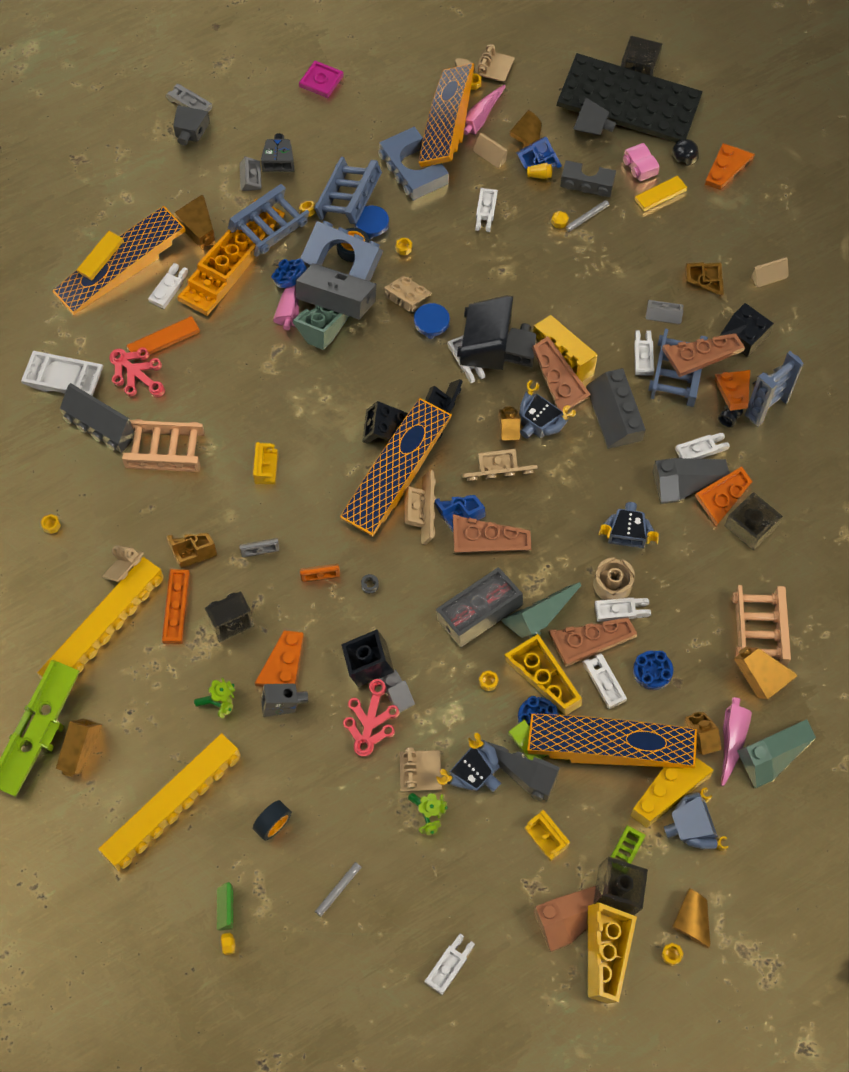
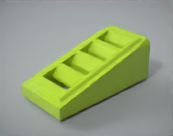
M627 825L608 863L627 872L646 835ZM630 834L638 839L637 843L627 838L626 835ZM623 841L635 846L632 850L623 845ZM621 848L631 854L630 857L618 852ZM616 855L626 860V865L615 860Z

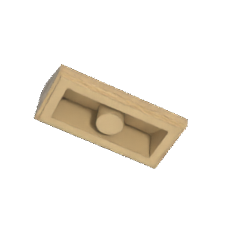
M483 133L479 134L473 152L495 167L500 168L506 162L507 149Z
M787 257L754 267L751 278L756 287L788 278Z

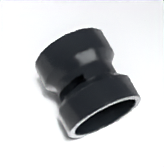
M726 404L724 411L719 414L718 420L725 427L732 428L736 424L737 418H740L743 409L730 411Z

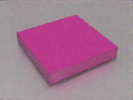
M314 60L300 80L299 87L329 98L343 78L344 72Z

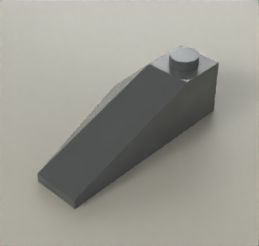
M671 458L657 460L652 471L660 504L679 502L730 474L726 459Z
M487 742L495 748L498 764L507 775L526 792L531 794L532 798L538 801H548L557 781L560 767L536 757L533 760L527 759L523 753L518 751L511 754L505 747Z

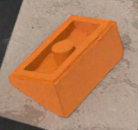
M338 564L300 569L302 582L340 576Z

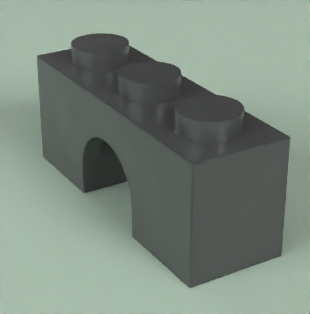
M566 160L560 187L611 197L616 170L599 167L596 175L587 176L582 172V163Z

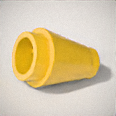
M542 163L528 166L527 176L548 180V178H552V164Z

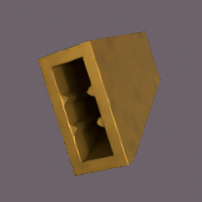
M200 195L174 212L175 218L185 227V233L201 249L210 245L215 240L203 195Z
M745 647L734 658L757 698L769 699L797 677L795 672L759 648Z
M84 718L70 721L55 769L61 770L63 775L71 777L82 773L102 724Z

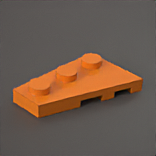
M723 143L707 176L705 185L721 190L734 178L738 171H741L748 162L754 159L755 154Z
M750 370L715 374V382L729 410L747 409L749 403Z
M741 466L697 492L695 497L715 526H717L753 481Z
M283 631L259 674L255 686L263 687L264 684H296L304 638L303 632Z

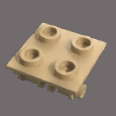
M489 44L486 46V50H483L474 73L482 77L505 82L515 57L495 52V46Z
M404 275L384 287L386 298L399 304L400 307H403L408 312H415L417 310L416 304L432 294L425 287L418 285Z
M114 546L112 554L117 560L105 572L102 578L118 582L123 580L128 575V571L132 566H136L141 561L144 552L135 551L131 547Z
M409 747L406 748L405 752H400L401 792L442 790V785L436 779V776L441 778L440 750L414 751V748Z

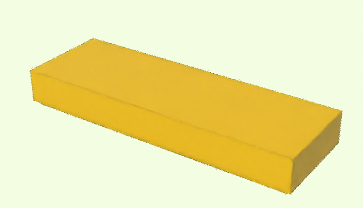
M677 175L635 196L634 200L645 212L687 191V186Z
M108 231L76 269L77 272L92 281L124 242L123 238Z

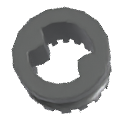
M368 574L362 578L361 587L363 591L373 594V592L378 590L379 583L375 575ZM372 580L373 584L375 585L373 587H367V584L365 582Z

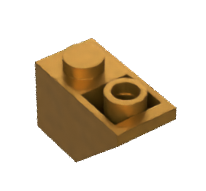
M510 406L499 409L501 440H520V416L518 409Z
M695 712L685 717L688 728L697 729L696 748L702 755L722 750L719 728L705 712Z

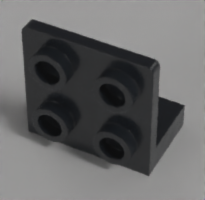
M375 402L366 409L362 442L369 444L378 437L390 441L408 413L382 402Z

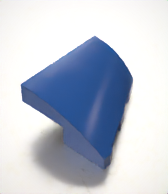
M547 136L516 152L525 169L528 166L542 163L552 164V167H562Z
M476 495L452 497L450 501H440V498L435 499V506L452 532L453 514L477 520L486 517L485 507Z

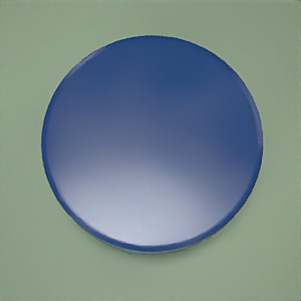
M369 205L365 206L357 224L354 225L355 228L365 231L369 239H372L389 229V217L383 208Z
M301 258L290 261L283 259L279 262V267L271 277L277 287L289 288L296 285V280L307 270V267Z
M424 304L414 314L415 328L429 339L444 333L449 327V313L439 304Z
M646 651L637 656L633 666V675L635 680L646 689H662L672 679L673 664L664 651Z
M531 696L519 708L518 723L525 720L530 726L531 714L558 715V709L556 705L546 698Z

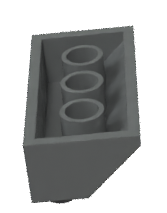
M623 368L605 372L586 385V389L591 394L589 398L607 449L643 441L646 429Z
M72 383L68 385L60 407L63 415L62 418L69 424H75L80 431L91 434L96 441L106 443L107 447L111 450H117L122 453L132 442L134 436L130 419Z

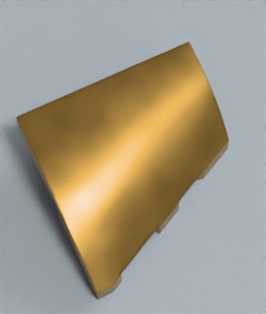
M528 110L511 129L510 136L524 143L523 148L540 139L542 123L533 112Z
M686 263L687 282L720 296L724 295L721 263Z
M200 533L198 535L185 534L184 538L173 539V535L167 536L169 545L181 568L217 556L215 544L208 533Z
M689 888L672 928L691 937L690 940L709 948L711 943L707 899Z

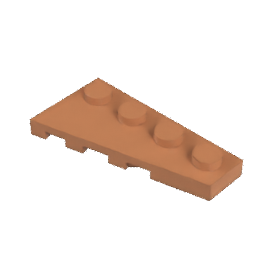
M736 333L716 336L709 340L697 339L696 342L686 343V341L679 342L678 345L672 346L666 344L662 347L663 352L679 377L741 353L745 349Z
M548 336L533 346L532 349L558 409L563 411L566 405L571 406L570 409L590 397L589 391Z
M453 514L454 553L531 551L530 530L498 525Z
M629 618L604 621L594 625L593 623L585 624V626L575 628L574 626L566 627L563 630H549V635L565 667L637 637V633Z

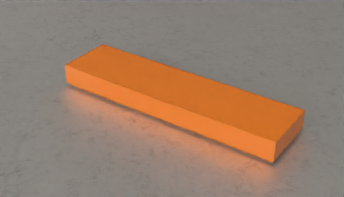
M190 316L126 346L129 352H137L140 348H146L149 355L200 333V330L193 317Z
M170 569L162 636L164 644H183L190 578L189 570Z

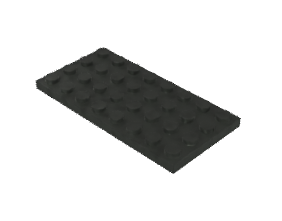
M576 53L556 106L580 113L585 98H588L609 111L608 120L616 122L617 125L677 143L679 140L687 139L703 91Z

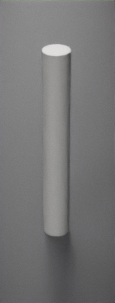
M605 200L568 224L565 227L568 232L572 231L607 208L609 202Z
M355 862L315 910L318 916L321 917L359 872L362 867Z

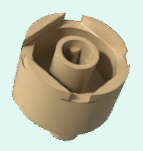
M608 558L603 560L596 570L593 582L596 594L603 600L627 598L632 591L635 579L633 567L623 559Z

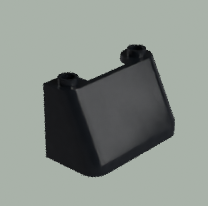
M505 295L470 303L469 307H465L464 318L467 319L462 346H458L457 357H460V365L497 370L504 369L513 296Z

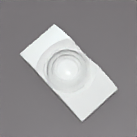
M33 351L21 382L44 392L56 391L64 394L68 385L72 383L93 396L103 365Z

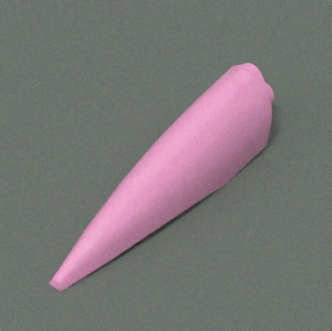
M505 85L485 96L467 112L464 128L465 135L469 133L476 134L480 130L492 107L504 91Z
M296 285L285 288L274 315L273 322L283 325L284 330H290L291 326H295L293 319L299 315V299H296Z
M736 697L732 698L731 706L726 708L723 723L724 759L721 786L725 785L739 759L737 750L742 749L751 721L752 712L740 707L741 699Z

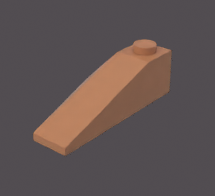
M612 881L535 906L534 914L550 952L570 945L588 929V905L602 903L613 908L620 899Z

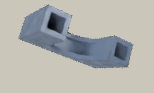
M415 126L379 142L378 150L381 160L386 162L389 171L394 173L396 181L402 184L406 195H409L413 201L449 184V173L442 163L431 165L422 170H412L401 163L405 157L421 150L423 137Z
M317 221L301 259L305 264L311 265L314 263L322 266L328 251L334 245L348 243L355 252V260L349 275L370 281L383 250L379 248L380 245L373 241L367 243L363 241V237L357 234L351 236L348 234L349 231L341 227L337 230L333 228V224L327 221H323V223Z

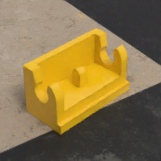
M256 442L253 469L255 484H275L278 449H274L275 444Z
M544 810L532 818L524 828L550 861L569 847L570 841Z

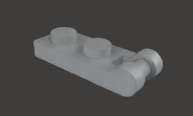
M176 84L173 87V91H169L166 94V98L170 102H175L180 106L208 112L212 109V103L180 84Z

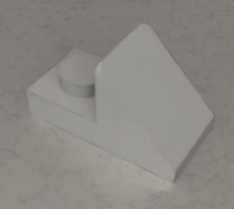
M396 669L394 673L380 678L386 685L385 693L392 705L398 707L400 713L415 705L406 681H402Z

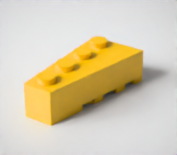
M552 315L534 325L533 333L536 334V340L540 342L548 336L581 382L595 373L598 354Z
M539 634L504 654L506 662L546 699L556 705L557 709L564 715H568L582 706L581 696Z
M696 758L695 768L664 767L635 805L630 816L648 828L673 806L677 805L683 796L692 793L698 786L707 781L714 770L698 758Z
M602 903L588 905V997L609 1004L619 1002L637 916Z

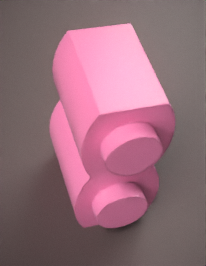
M644 143L625 150L623 161L631 169L634 178L643 181L658 175L660 166Z

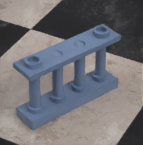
M341 157L318 202L315 204L314 209L319 219L323 220L327 212L346 214L350 224H357L382 174L378 161L371 160L366 168L350 167L347 165L345 158ZM347 173L363 175L360 181L344 179ZM340 186L357 188L353 194L338 192ZM333 199L350 201L347 207L331 205Z
M282 184L266 193L229 220L228 229L232 233L236 230H242L256 245L254 255L256 257L261 253L265 254L271 246L297 228L305 226L308 222L309 211L306 210L299 214L284 199L286 188ZM276 203L280 204L294 219L287 223L272 206ZM267 212L281 228L274 232L259 215ZM254 221L268 237L261 241L246 224Z
M665 329L664 334L659 336L658 346H661L655 378L650 380L648 391H652L651 399H654L656 390L685 396L688 399L687 406L694 407L702 368L682 377H679L674 370L661 368L662 360L669 361L662 350L663 345L669 344L672 346L678 345L679 342H685L667 338L668 329ZM700 336V339L707 340L708 337ZM659 375L688 381L687 383H691L690 388L684 389L659 384Z
M791 351L787 353L782 368L770 377L763 372L757 378L745 412V416L757 427L763 423L768 408L779 399L785 404L789 402L804 364L800 357L794 355Z

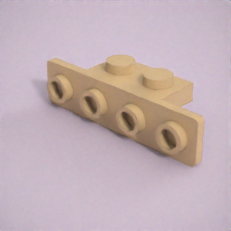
M516 449L478 453L480 472L462 474V478H466L467 481L478 480V476L485 475V479L496 478V474L504 473V476H513L515 471L529 474L534 473L533 469H538V465L518 467Z
M433 470L428 471L422 477V490L413 487L405 489L404 523L422 527L421 544L424 545L435 536L434 503L436 497L434 495V486L436 479L434 478Z

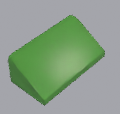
M230 882L217 888V930H232L233 886Z

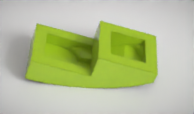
M525 720L508 732V735L521 749L520 752L527 759L533 760L534 757L544 759L547 756L528 754L530 726Z

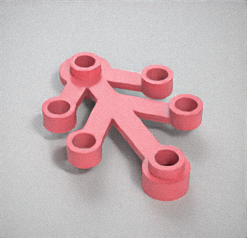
M140 348L137 352L128 353L123 349H115L110 353V362L115 365V375L112 377V382L116 386L123 385L122 366L127 369V385L124 391L129 397H133L137 393L135 376L149 387L153 397L159 398L165 393V388L161 382H154L141 371L151 369L157 371L161 369L162 363L158 358H153L150 362L134 364L128 361L139 358L141 360L148 359L149 352L146 348Z
M374 679L369 685L372 698L367 716L361 708L359 699L351 698L348 701L349 708L356 713L364 726L363 734L361 735L356 728V721L352 717H347L343 721L344 727L350 731L355 739L354 751L362 757L369 756L373 752L376 743L384 738H391L395 734V729L389 724L383 726L382 731L371 736L372 730L390 718H397L400 714L397 706L390 705L385 712L376 717L380 697L386 692V685L381 679ZM381 686V691L376 692V687ZM354 701L358 702L356 707H351ZM392 709L397 710L394 715L390 714ZM353 721V725L348 727L347 722ZM387 728L392 729L390 734H385ZM363 744L368 745L366 750H361Z

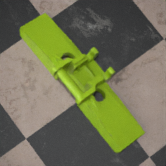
M55 660L50 661L29 704L24 708L25 712L13 735H10V740L0 758L1 791L16 797L41 749L44 748L49 752L53 751L54 746L50 743L57 730L62 732L65 727L56 720L78 677L79 670ZM44 705L51 707V711L47 715H43L41 712ZM32 714H34V717H33V719H32V721H31V723H30V725H29L27 731L25 732V734H24V736H23V738H22L21 736H22V734H23V732H24V730H25V728H26V726H27V724H28V722H29V720H30ZM32 744L30 751L23 752L21 750L23 745Z

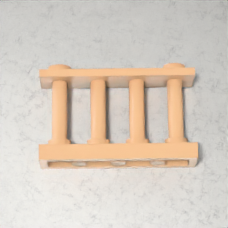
M141 419L130 420L134 436L131 452L123 453L122 460L125 468L200 472L199 458L194 455L197 436H204L205 434L203 424L197 422L179 423L143 421ZM142 433H152L150 453L148 454L139 453ZM160 434H171L167 455L157 454ZM178 435H190L187 455L185 456L176 455Z
M738 585L736 592L732 594V603L736 604L738 647H736V656L739 655L741 649L746 647V638L774 639V641H777L778 648L761 650L771 657H775L781 664L787 667L791 660L785 586H777L772 595L743 594L742 585ZM743 602L772 603V605H775V611L773 613L744 612ZM744 620L773 621V623H776V629L774 631L745 630Z

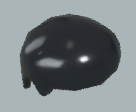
M689 139L679 140L672 148V155L678 163L685 162L687 166L691 165L699 158L698 146Z

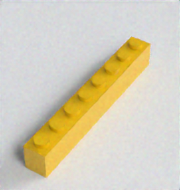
M142 557L141 561L128 572V575L116 585L37 672L40 679H42L51 660L58 661L81 672L87 661L93 659L98 652L97 650L110 640L115 630H119L122 627L124 620L128 616L133 615L137 606L149 597L152 589L161 584L163 580L161 569L145 557Z
M221 733L98 848L100 853L117 871L121 868L125 869L137 853H142L152 839L158 838L168 824H172L178 819L180 812L190 808L198 795H203L214 780L218 781L229 766L232 767L238 762L240 757L239 749Z

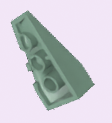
M316 305V308L310 311L308 309L302 311L293 319V324L308 344L324 350L334 340L349 316Z
M580 582L569 585L549 595L547 598L533 603L532 606L520 609L501 620L521 638L526 636L532 638L537 634L540 635V630L548 626L582 585Z
M806 719L737 750L754 788L773 781L816 736Z

